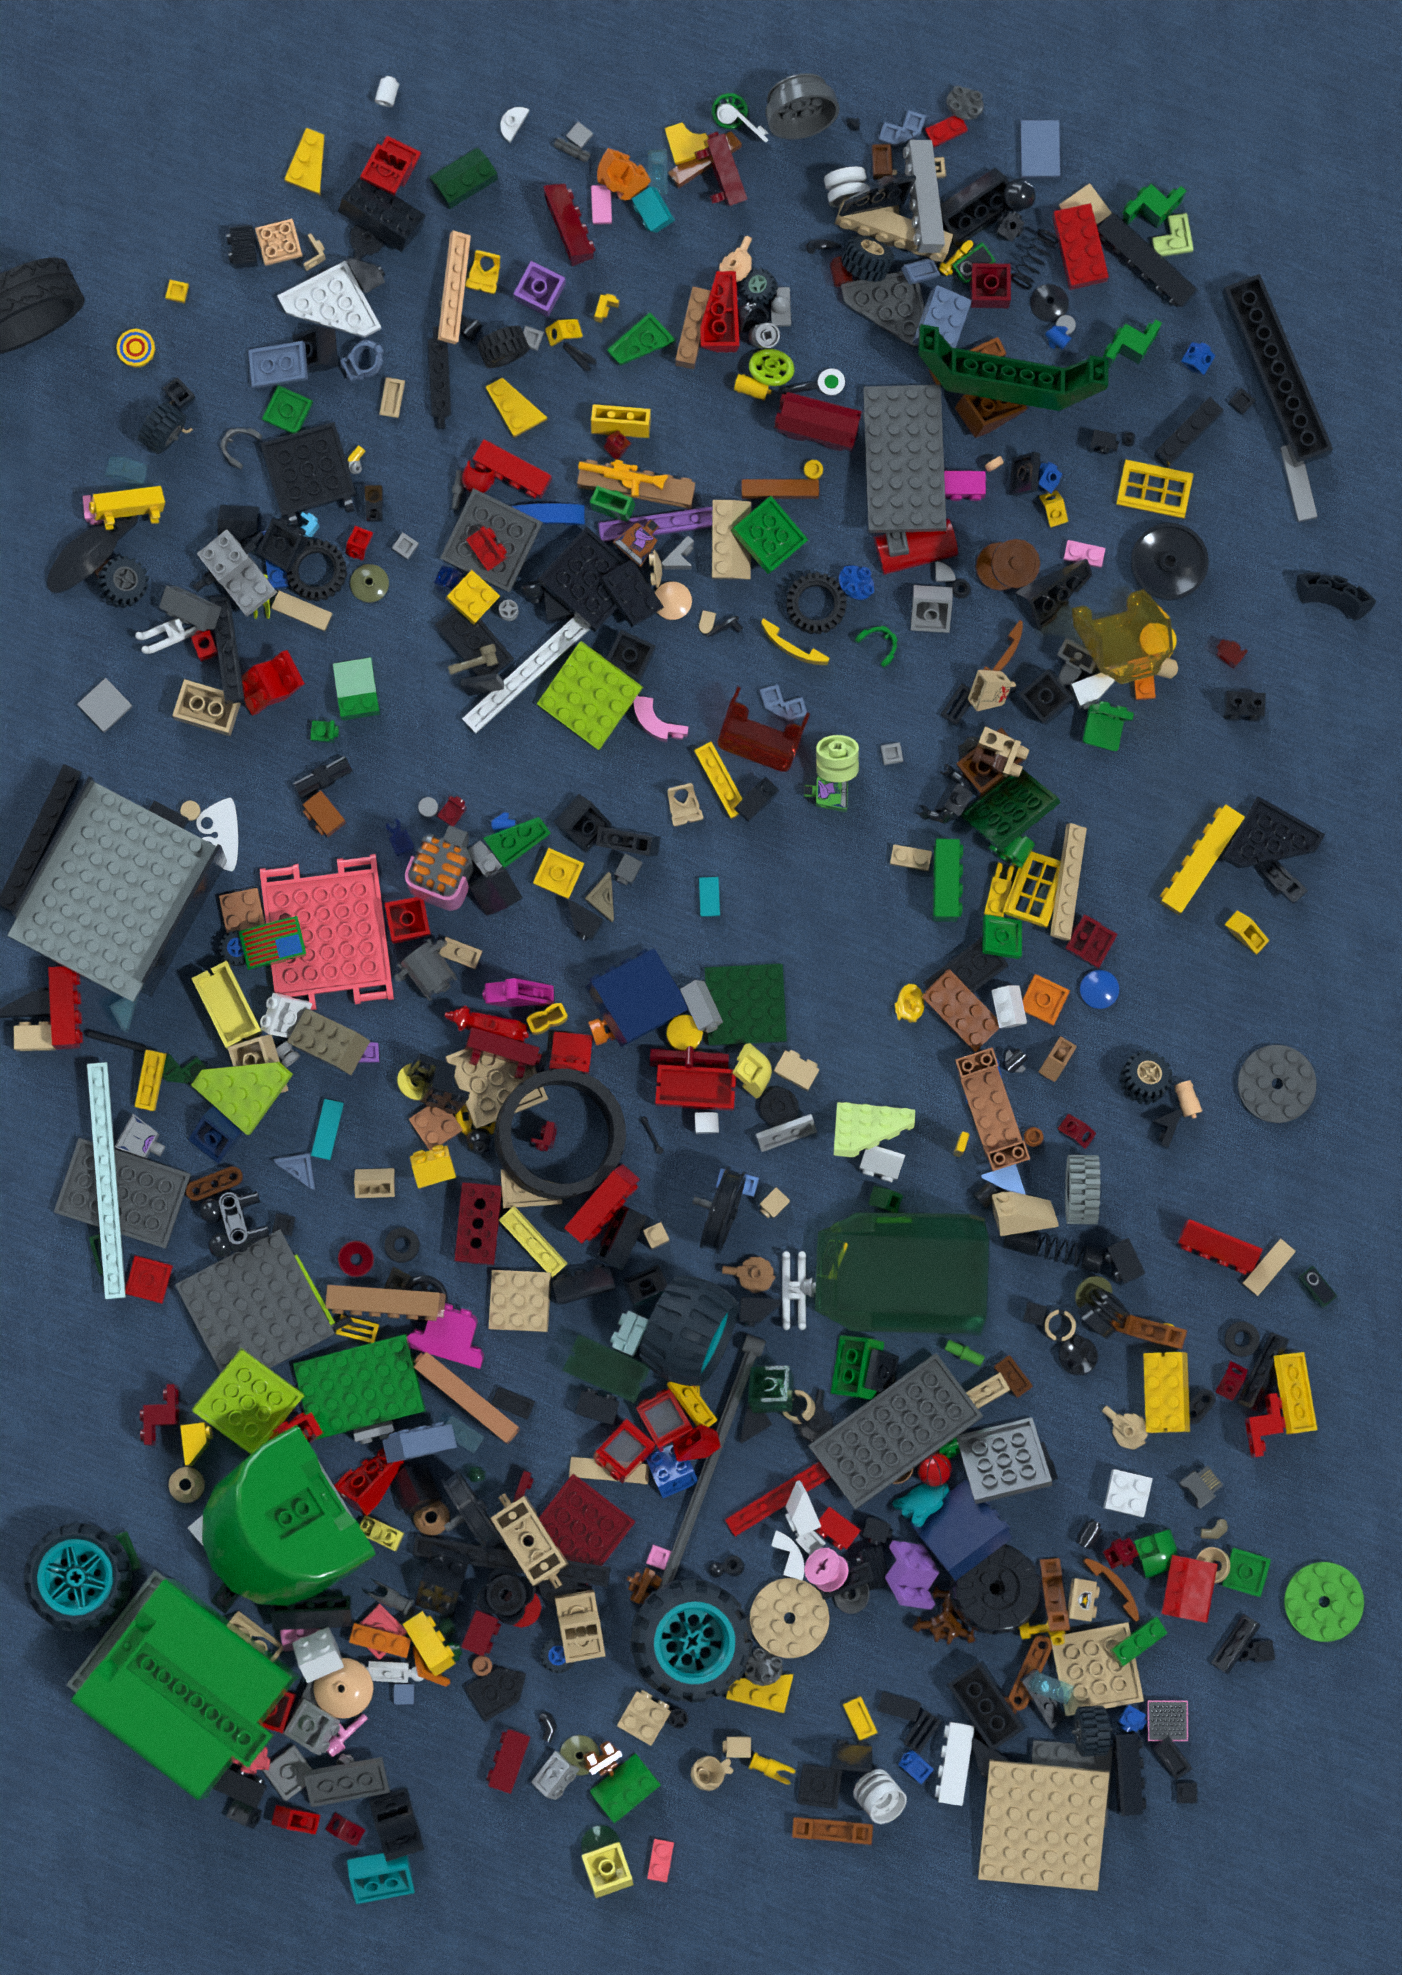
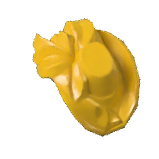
M915 984L905 985L899 993L898 1000L895 1003V1013L899 1021L903 1018L909 1023L916 1022L922 1016L924 999L921 996L923 994L921 989Z

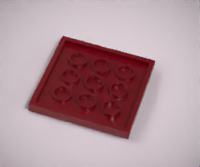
M575 1474L571 1475L539 1517L552 1541L560 1549L566 1560L600 1566L606 1562L636 1522ZM531 1535L525 1536L534 1543V1538Z

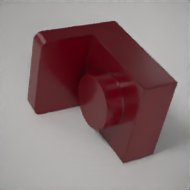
M617 430L606 439L607 443L603 448L615 460H619L631 443Z
M450 796L437 817L448 825L455 827L467 810L464 805L466 802L458 796L455 798Z

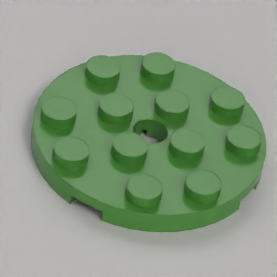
M1317 1562L1301 1568L1290 1579L1284 1595V1608L1289 1622L1301 1635L1315 1641L1330 1642L1345 1637L1357 1626L1364 1609V1596L1358 1580L1350 1571L1338 1564ZM1322 1596H1326L1329 1599V1605L1326 1608H1322L1319 1605V1599Z

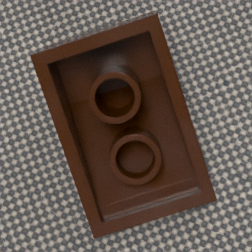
M967 394L962 396L955 407L975 438L992 432L1028 409L1026 405Z

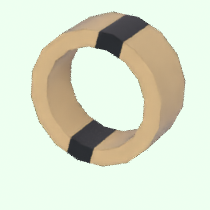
M1056 1310L1050 1313L1044 1322L1046 1335L1056 1342H1062L1071 1338L1076 1329L1075 1319L1069 1312L1064 1310ZM1061 1314L1069 1319L1071 1329L1068 1335L1057 1337L1050 1332L1049 1321L1055 1315Z
M795 1390L784 1397L781 1408L788 1420L795 1424H803L813 1417L815 1403L804 1391ZM799 1397L806 1398L807 1408L805 1412L800 1416H791L789 1414L790 1403Z

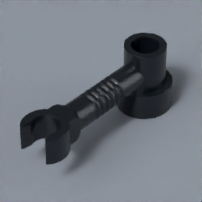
M442 299L438 302L440 308L442 306ZM461 314V324L465 327L460 333L467 341L472 342L477 336L476 333L483 326L478 320L473 319L471 322Z

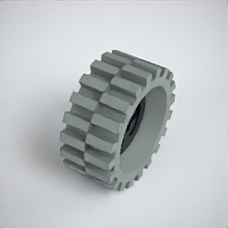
M1068 1155L1065 1179L1067 1224H1097L1100 1206L1098 1155Z

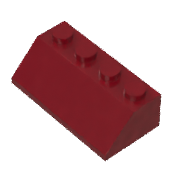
M565 184L543 186L545 201L572 267L593 259V252L596 249L592 240L588 241L586 235L589 232L586 224H581L579 207H574L572 202L574 195L571 188L567 189Z

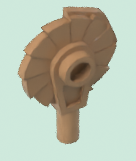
M760 1256L759 1258L750 1257L738 1268L723 1266L722 1274L737 1275L736 1277H739L741 1286L753 1293L768 1290L776 1277L773 1276V1267H771L769 1261Z

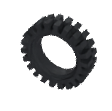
M311 539L307 542L303 553L297 555L291 570L286 571L289 584L295 593L310 601L312 599L320 601V599L327 600L328 597L335 596V593L341 590V586L345 583V577H347V567L342 553L335 545H331L328 541L323 542L321 539H317V541ZM315 553L324 554L332 560L334 574L326 585L311 587L300 579L299 566L308 555Z
M815 572V574L808 573L807 576H801L798 581L796 580L787 594L786 606L791 622H794L797 628L799 627L801 631H807L809 634L817 633L818 635L822 634V632H830V629H834L838 623L840 624L845 614L847 601L845 592L842 590L840 583H837L835 578L828 577V574L824 573V575H821L820 572ZM815 586L828 590L834 599L832 613L827 618L818 621L806 618L798 606V600L802 592Z

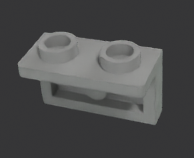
M390 1420L354 1430L355 1442H360L363 1445L371 1443L372 1438L380 1437V1440L389 1438V1434L395 1433L393 1422Z

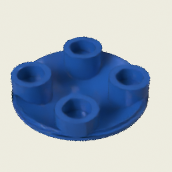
M851 565L845 566L841 570L839 583L842 590L848 596L857 600H864L869 598L874 592V582L870 576L871 571L868 568Z
M1095 970L1083 978L1080 993L1085 1003L1091 1008L1103 1009L1111 1006L1116 1001L1119 995V984L1111 973L1104 970Z

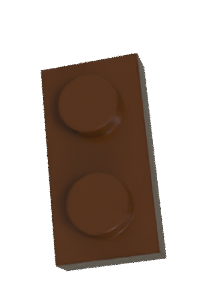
M1010 1355L994 1366L998 1373H1002L1016 1398L1033 1387Z

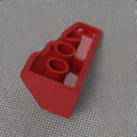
M736 271L716 272L700 326L702 348L715 352H737L739 348Z
M383 1447L377 1452V1456L369 1461L366 1459L361 1462V1467L355 1471L350 1470L345 1473L334 1487L339 1495L355 1510L368 1516L382 1500L404 1460L387 1463Z

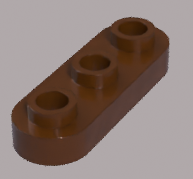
M237 1167L225 1168L189 1183L186 1188V1194L193 1201L203 1200L238 1186L243 1180V1174ZM232 1173L237 1175L235 1180H230ZM213 1181H218L216 1188H213L211 1185ZM195 1188L200 1189V1193L198 1195L193 1194V1190Z

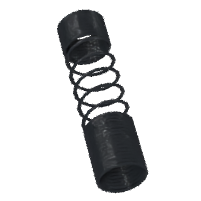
M1029 1231L1005 1236L1003 1249L1037 1257L1046 1237L1045 1260L1056 1240L1054 1262H1057L1066 1242L1064 1265L1067 1264L1071 1252L1076 1245L1074 1268L1077 1267L1082 1252L1086 1247L1081 1270L1099 1273L1104 1256V1250L1085 1245L1077 1259V1242L1073 1244L1067 1257V1240H1064L1057 1254V1237L1053 1239L1047 1252V1234L1042 1238L1038 1250L1039 1232Z

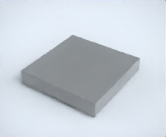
M106 678L77 704L104 733L133 707Z
M293 1745L270 1763L269 1770L263 1771L282 1798L287 1801L306 1786L304 1771L313 1769L297 1747Z

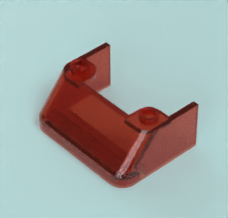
M737 686L718 738L719 747L724 751L781 772L788 771L797 753L810 713H806L801 726L788 724L784 732L747 719L749 715L748 708L737 702L741 690Z

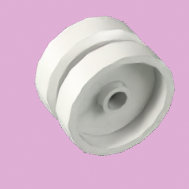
M842 168L824 177L825 188L830 191L827 195L830 206L839 208L845 196L851 198L868 187L864 183L866 181L864 168Z

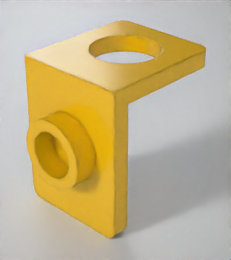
M577 319L558 320L545 329L550 346H554L564 339L581 338L583 336ZM553 329H556L557 331L556 339H553L552 337Z
M1057 490L1053 491L1052 494L1046 493L1039 496L1045 506L1050 527L1068 522L1064 500ZM1049 497H1056L1052 500H1046Z

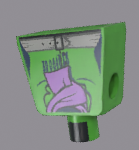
M818 776L816 786L805 785L804 797H816L817 807L847 812L848 781L830 782Z

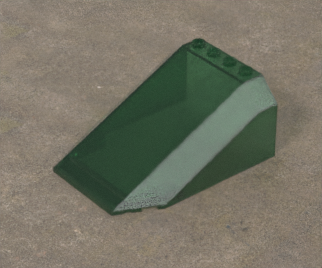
M854 1213L850 1217L819 1231L815 1311L843 1325L847 1329L857 1332L981 1336L987 1319L989 1235L985 1219L972 1214ZM845 1243H847L848 1245H847L846 1250H845V1252H844V1245H845Z

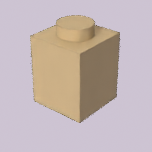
M775 1188L760 1203V1212L765 1217L769 1218L771 1216L774 1219L790 1203V1200L779 1189Z
M661 1222L643 1230L652 1250L669 1242Z
M727 1737V1741H723V1753H727V1757L751 1758V1737Z

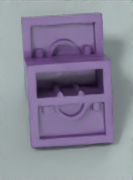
M892 1541L889 1547L896 1558V1562L885 1578L897 1601L902 1606L932 1610L935 1602L928 1589L938 1576L939 1571L931 1559L927 1548L922 1544Z

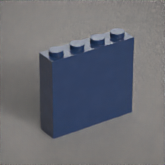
M644 949L637 954L635 959L632 960L629 957L621 962V966L616 968L614 965L605 971L606 974L593 976L589 979L590 983L585 987L620 1047L663 1026L673 1018L683 1015L689 1010L683 995L655 949L650 951Z
M967 1480L946 1494L942 1500V1507L930 1514L921 1527H915L912 1521L909 1522L917 1535L955 1581L1012 1539L1008 1532L1011 1528L1004 1519L1002 1521L999 1520L1001 1516L994 1507L992 1509L989 1508L991 1505L989 1501L975 1504Z

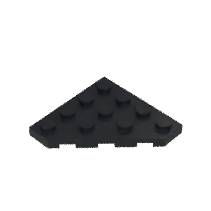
M1257 796L1222 859L1240 869L1315 853L1325 834Z

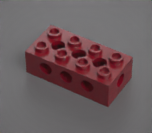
M462 1182L455 1262L495 1266L502 1186ZM478 1200H484L486 1206L484 1209L479 1210L475 1208V1203ZM475 1220H483L484 1226L481 1229H475L473 1227ZM474 1239L482 1241L480 1248L474 1249L471 1247Z

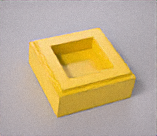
M170 280L165 297L166 300L185 304L189 284Z

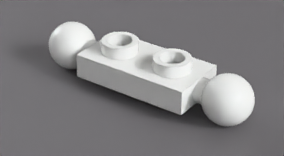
M369 1661L368 1667L365 1666L372 1677V1681L408 1683L409 1677L417 1682L424 1679L418 1676L416 1666L409 1669V1663Z

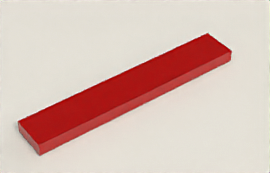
M819 1461L731 1515L725 1521L734 1536H737L787 1505L797 1481L800 1480L806 1492L831 1478V1476Z

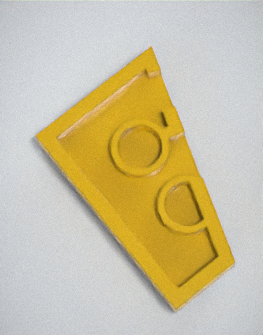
M306 128L284 179L287 183L320 195L325 138L323 134Z
M501 378L486 386V390L514 438L548 419L505 379Z
M794 1674L781 1675L775 1683L767 1686H759L753 1684L747 1678H740L739 1681L736 1680L729 1687L730 1690L727 1693L726 1699L784 1713Z

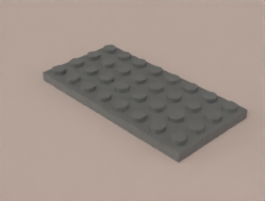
M941 385L864 387L869 533L946 531Z
M935 1353L811 1443L809 1448L853 1508L857 1510L916 1467L925 1458L938 1451L982 1419L983 1415L937 1353Z

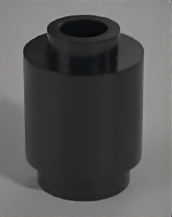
M1093 1519L1090 1522L1085 1521L1077 1535L1076 1543L1089 1550L1092 1546L1094 1547L1103 1531L1100 1528L1101 1524Z

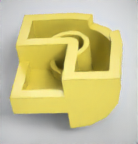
M751 1043L745 1044L737 1058L739 1062L732 1073L744 1083L742 1087L755 1098H759L770 1081L772 1074L771 1064L766 1056Z

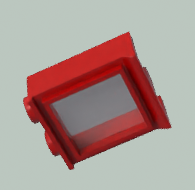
M670 1389L659 1391L656 1397L651 1400L645 1399L641 1401L636 1408L660 1452L664 1451L662 1447L671 1442L676 1443L680 1440L681 1436L693 1430Z
M625 1419L615 1432L595 1451L593 1458L599 1467L605 1468L610 1472L609 1474L614 1480L624 1483L654 1451L656 1444L629 1420Z

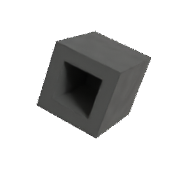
M625 853L614 874L617 878L616 881L625 886L627 884L632 885L643 862Z

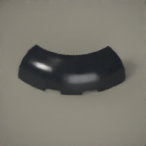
M1321 572L1303 573L1297 576L1296 590L1302 604L1309 602L1329 604L1344 611L1356 621L1368 614L1376 603L1373 596L1364 588L1348 583V579L1334 574L1332 577L1321 575Z

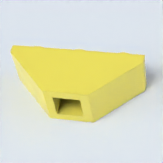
M364 1516L360 1523V1527L368 1539L393 1551H397L405 1533L369 1516Z

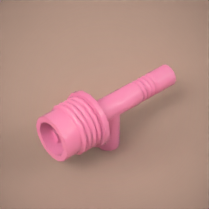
M362 1713L346 1729L339 1723V1736H331L328 1741L330 1746L326 1752L331 1757H334L342 1749H345L346 1747L343 1742L368 1718Z

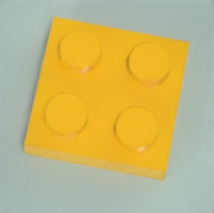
M471 570L445 599L474 625L500 595Z
M548 848L533 884L569 900L584 867V863Z

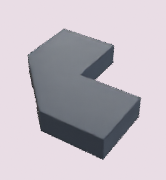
M908 110L903 127L884 122L878 142L898 147L920 136L926 115Z
M778 684L759 690L767 711L788 722L808 717L802 697L783 702Z

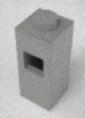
M694 980L680 989L699 1031L710 1033L723 1023L705 981Z

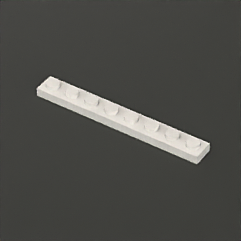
M575 615L503 681V690L491 692L462 720L476 734L590 630L588 626Z

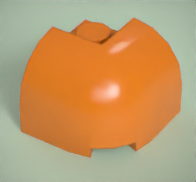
M608 148L598 166V183L616 192L621 200H630L644 191L651 180L642 165L637 166L630 161L629 155Z

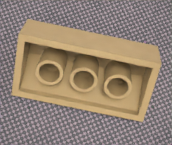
M737 500L712 501V579L750 580L751 554L731 532V529L751 513V502Z

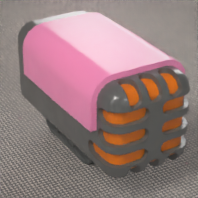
M449 825L444 838L439 839L433 834H428L422 838L420 848H418L415 857L411 856L405 871L407 887L414 897L421 898L427 903L449 911L457 910L461 907L469 890L468 884L474 870L470 853L467 849L470 839L468 832Z

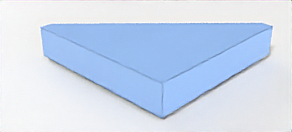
M1016 1164L981 1175L982 1179L1007 1192L1011 1191L1026 1195Z

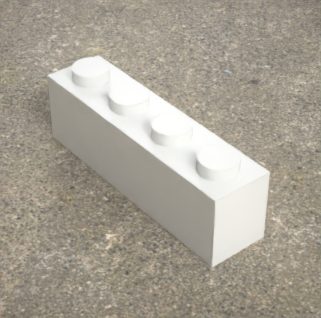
M950 1722L949 1726H945L944 1737L947 1738L946 1746H942L941 1751L944 1763L943 1766L939 1765L938 1777L941 1778L940 1786L936 1785L935 1797H938V1802L963 1805L974 1726Z

